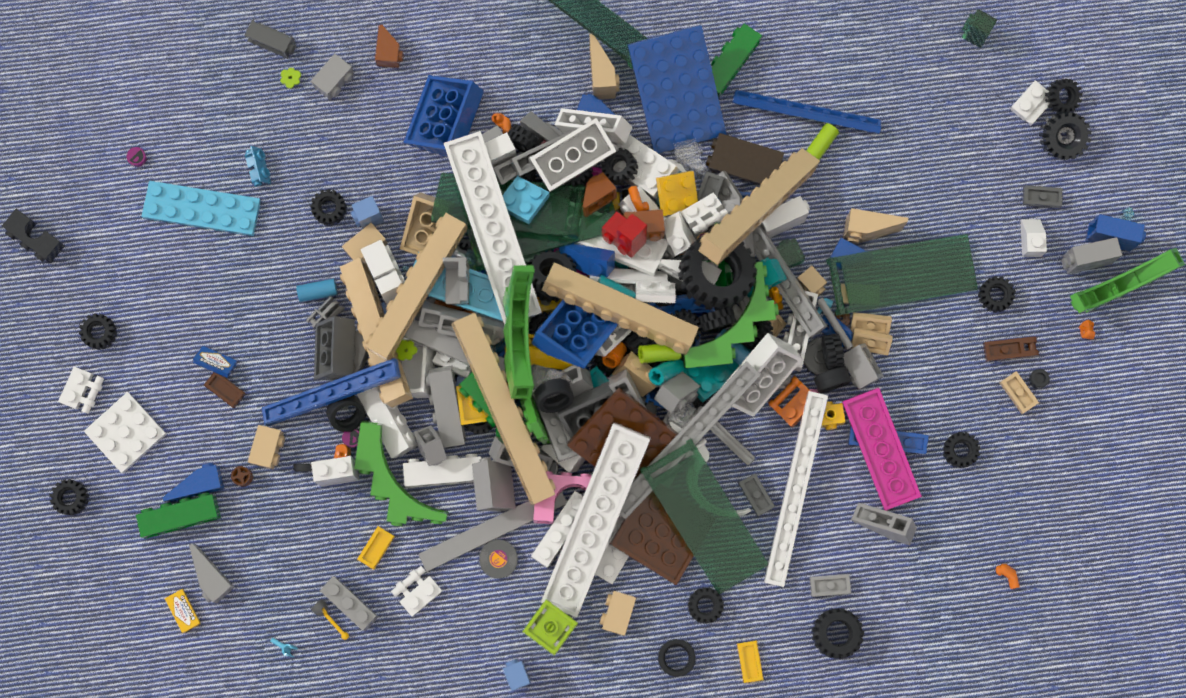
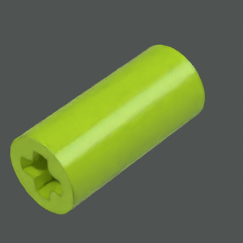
M825 123L806 151L820 160L839 134L838 129L829 123Z
M644 345L638 348V357L641 364L679 360L681 358V353H677L665 345Z

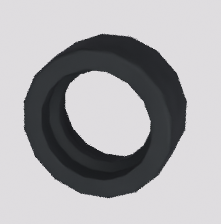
M564 379L547 380L540 384L534 392L538 409L545 413L562 411L570 406L574 400L570 383ZM559 394V395H557V396H555V397L548 398V397H550V396H552V395Z
M355 395L328 404L326 415L332 427L341 432H349L358 428L361 422L364 421L366 413L361 401ZM345 406L356 407L355 413L350 418L345 420L335 418L341 408Z
M669 640L659 650V666L670 676H684L695 665L696 656L694 649L684 640ZM673 646H680L688 653V663L679 670L670 668L665 661L667 650Z

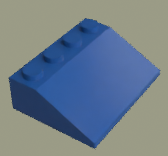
M428 75L403 143L448 157L444 143L469 134L484 90L473 81Z
M562 300L538 329L531 344L551 357L584 369L617 328L618 324L603 320L595 313L585 312L581 307L570 305Z

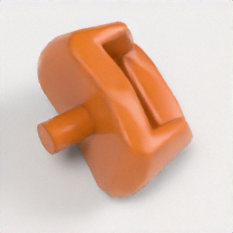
M1085 320L1081 323L1079 329L1082 338L1094 339V322Z
M339 444L336 446L333 459L351 456L350 448L345 444Z

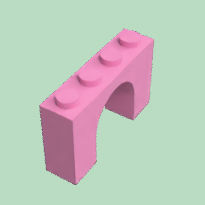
M547 471L548 479H552L555 484V495L534 505V523L553 524L557 496L563 490L571 487L581 488L586 491L592 475L580 474V476H572V473L562 472L561 475H553V472Z

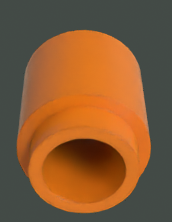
M620 342L605 357L602 356L603 364L608 368H615L620 365L627 352L626 345Z

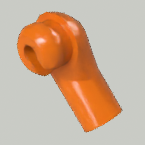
M1004 563L996 566L997 575H1004L1008 578L1010 589L1020 587L1015 569Z

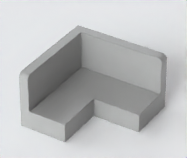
M443 258V264L446 269L445 303L469 304L470 266L467 258Z

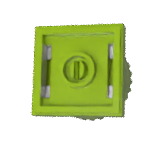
M546 599L522 632L555 656L578 622Z

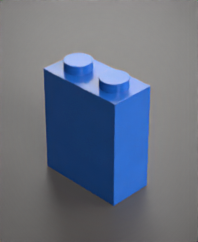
M1099 214L1089 223L1085 242L1094 243L1117 237L1120 249L1131 252L1141 242H1144L1146 237V231H1144L1145 224Z

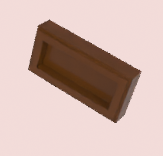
M215 372L204 384L206 388L234 409L246 395L245 392L224 376Z

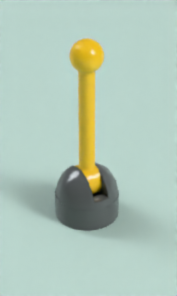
M323 599L319 600L311 608V611L317 616L324 615L341 634V638L347 640L349 634L344 632L329 616L326 602Z

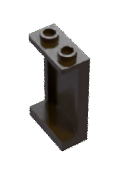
M719 133L718 139H713L711 149H714L713 155H708L705 166H708V172L710 173L712 171L717 173L726 171L731 177L761 185L765 178L769 179L775 169H779L784 152Z

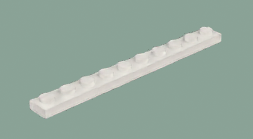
M808 391L766 570L765 583L781 587L785 585L828 399L827 395Z

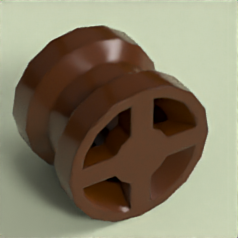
M238 466L232 471L231 479L236 485L246 487L252 483L253 473L244 466Z

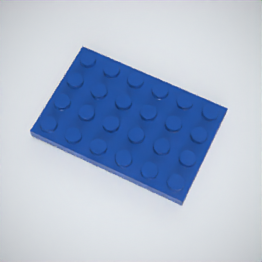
M702 25L627 44L652 148L655 152L659 154L719 136V133L727 135Z

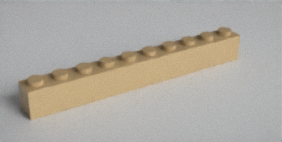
M803 148L797 153L793 152L788 161H784L778 170L775 169L771 173L769 179L765 178L760 187L754 188L750 197L747 195L742 200L740 206L737 204L730 215L727 213L720 224L716 223L710 234L708 232L704 234L700 240L702 245L699 252L718 265L813 175L820 160Z
M473 313L454 321L451 324L530 504H536L555 495V484L552 479H548L546 474L548 471L544 461H540L538 456L540 453L536 443H532L530 438L532 433L529 432L527 425L522 420L524 415L520 406L517 407L514 399H511L510 391L506 384V373L504 370L501 371L498 366L500 360L496 352L493 353L490 348L492 342L489 335H485L482 327H484L481 317Z

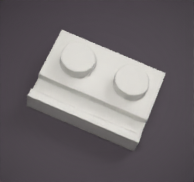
M1035 80L1010 110L1032 126L1048 108L1047 105L1050 104L1045 101V99H1048L1045 93L1049 91Z
M648 280L636 282V299L641 302L675 303V283L669 281L659 283Z

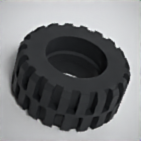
M702 235L690 245L679 263L681 271L678 273L679 280H683L681 288L682 290H687L686 296L689 299L693 298L696 300L694 304L698 306L701 304L705 305L704 309L711 310L715 307L716 311L724 307L731 308L742 301L754 286L757 268L753 267L756 264V260L754 257L751 258V249H746L743 246L745 242L742 241L723 259L732 269V284L726 287L714 285L706 279L702 271V261L706 258L705 255L699 252L702 245L700 240L704 236Z

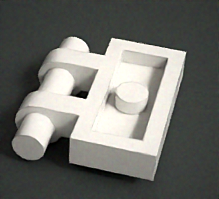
M714 192L681 211L685 221L692 228L695 235L701 231H707L708 227L715 223H720L728 213Z
M73 367L58 402L77 410L80 404L83 403L84 406L81 411L89 414L91 407L94 408L96 403L94 400L98 392L102 390L103 386L101 385L104 378L97 376L95 381L91 382L92 373ZM87 388H91L88 397L84 398Z
M422 566L416 570L413 569L409 573L410 575L402 582L399 581L391 591L395 597L401 592L405 595L400 603L412 617L442 592L441 588L430 576L425 580L420 577L426 572ZM416 581L419 585L410 592L407 587Z

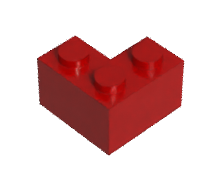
M616 212L602 226V238L608 244L612 243L616 246L621 254L632 258L647 241V224L633 214L626 219Z

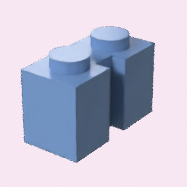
M373 196L351 205L354 210L351 211V215L357 227L361 226L364 229L370 223L374 226L384 223Z
M514 659L505 663L507 667L502 669L511 691L531 684L523 661L518 662V659Z

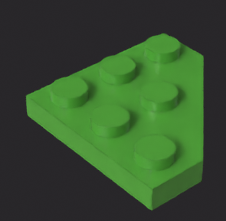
M532 396L531 398H523L520 400V403L524 410L523 414L527 421L526 425L529 432L533 433L542 444H550Z

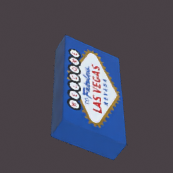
M202 346L193 358V363L228 378L237 365V360Z

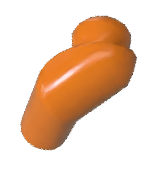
M494 113L492 115V121L502 128L503 134L508 133L511 129V120L501 113Z
M631 186L628 192L636 211H649V204L647 202L642 203L637 186Z

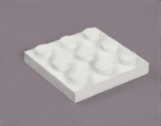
M129 392L124 394L84 430L88 437L123 474L167 435Z

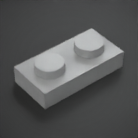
M849 574L809 577L811 597L851 594Z

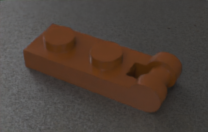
M1037 337L984 342L985 360L990 362L1038 357L1040 355L1039 350L1036 349ZM1024 344L1028 345V351H1025Z

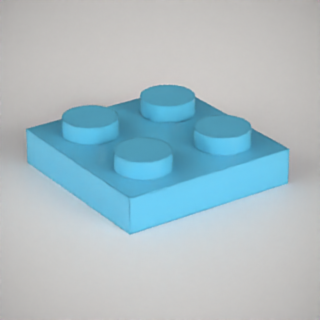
M517 176L502 196L508 214L530 224L550 197V193Z

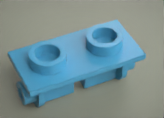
M250 146L251 149L245 151V158L248 168H255L249 171L252 184L255 187L261 186V182L271 184L270 172L265 162V153L261 148Z

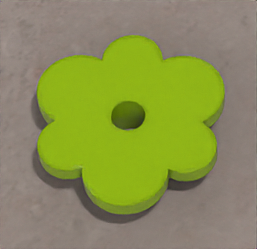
M292 67L288 70H282L280 81L287 88L291 89L294 85L300 83L301 73Z
M401 341L396 349L398 359L405 361L406 359L411 360L413 358V355L417 353V347L414 346L413 341Z

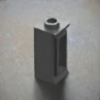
M252 19L245 33L248 42L287 59L296 49V42L293 36L289 37V35L261 23L256 24L254 19Z

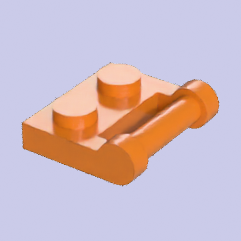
M795 375L790 379L791 382L774 400L771 399L768 402L791 427H794L802 419L807 394L810 391ZM798 387L800 391L781 408L779 405Z

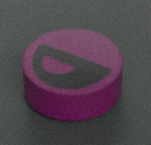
M133 147L127 152L126 158L132 166L140 167L145 164L147 155L143 149Z
M357 429L343 433L342 441L349 448H356L358 446L359 431Z

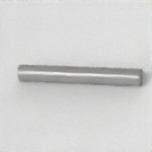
M820 298L817 300V303L835 332L839 334L847 350L851 349L853 344L824 298Z

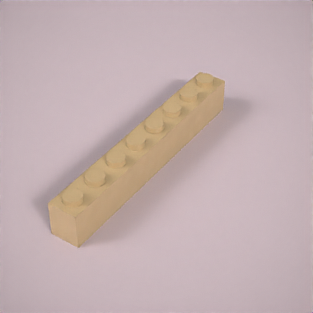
M447 213L438 219L435 232L429 234L426 240V247L417 254V262L414 267L411 266L407 271V279L404 284L401 283L396 290L397 295L394 300H390L385 316L379 318L376 324V331L367 338L366 348L387 361L392 358L445 268L443 258L453 255L468 229L466 223Z
M357 258L340 266L342 273L340 278L346 285V296L352 303L351 311L354 317L357 318V329L363 336L364 341H362L365 351L369 354L368 363L371 367L387 361L366 348L367 338L371 333L374 334L379 318L381 316L384 317L385 314L370 269L363 259ZM396 351L391 359L395 358L398 360L401 378L379 386L381 401L392 408L413 399Z
M556 263L553 264L542 288V291L550 296H556L570 305L579 306L585 312L595 313L603 320L617 323L621 328L634 331L641 337L652 339L657 344L672 348L677 353L687 354L699 328Z

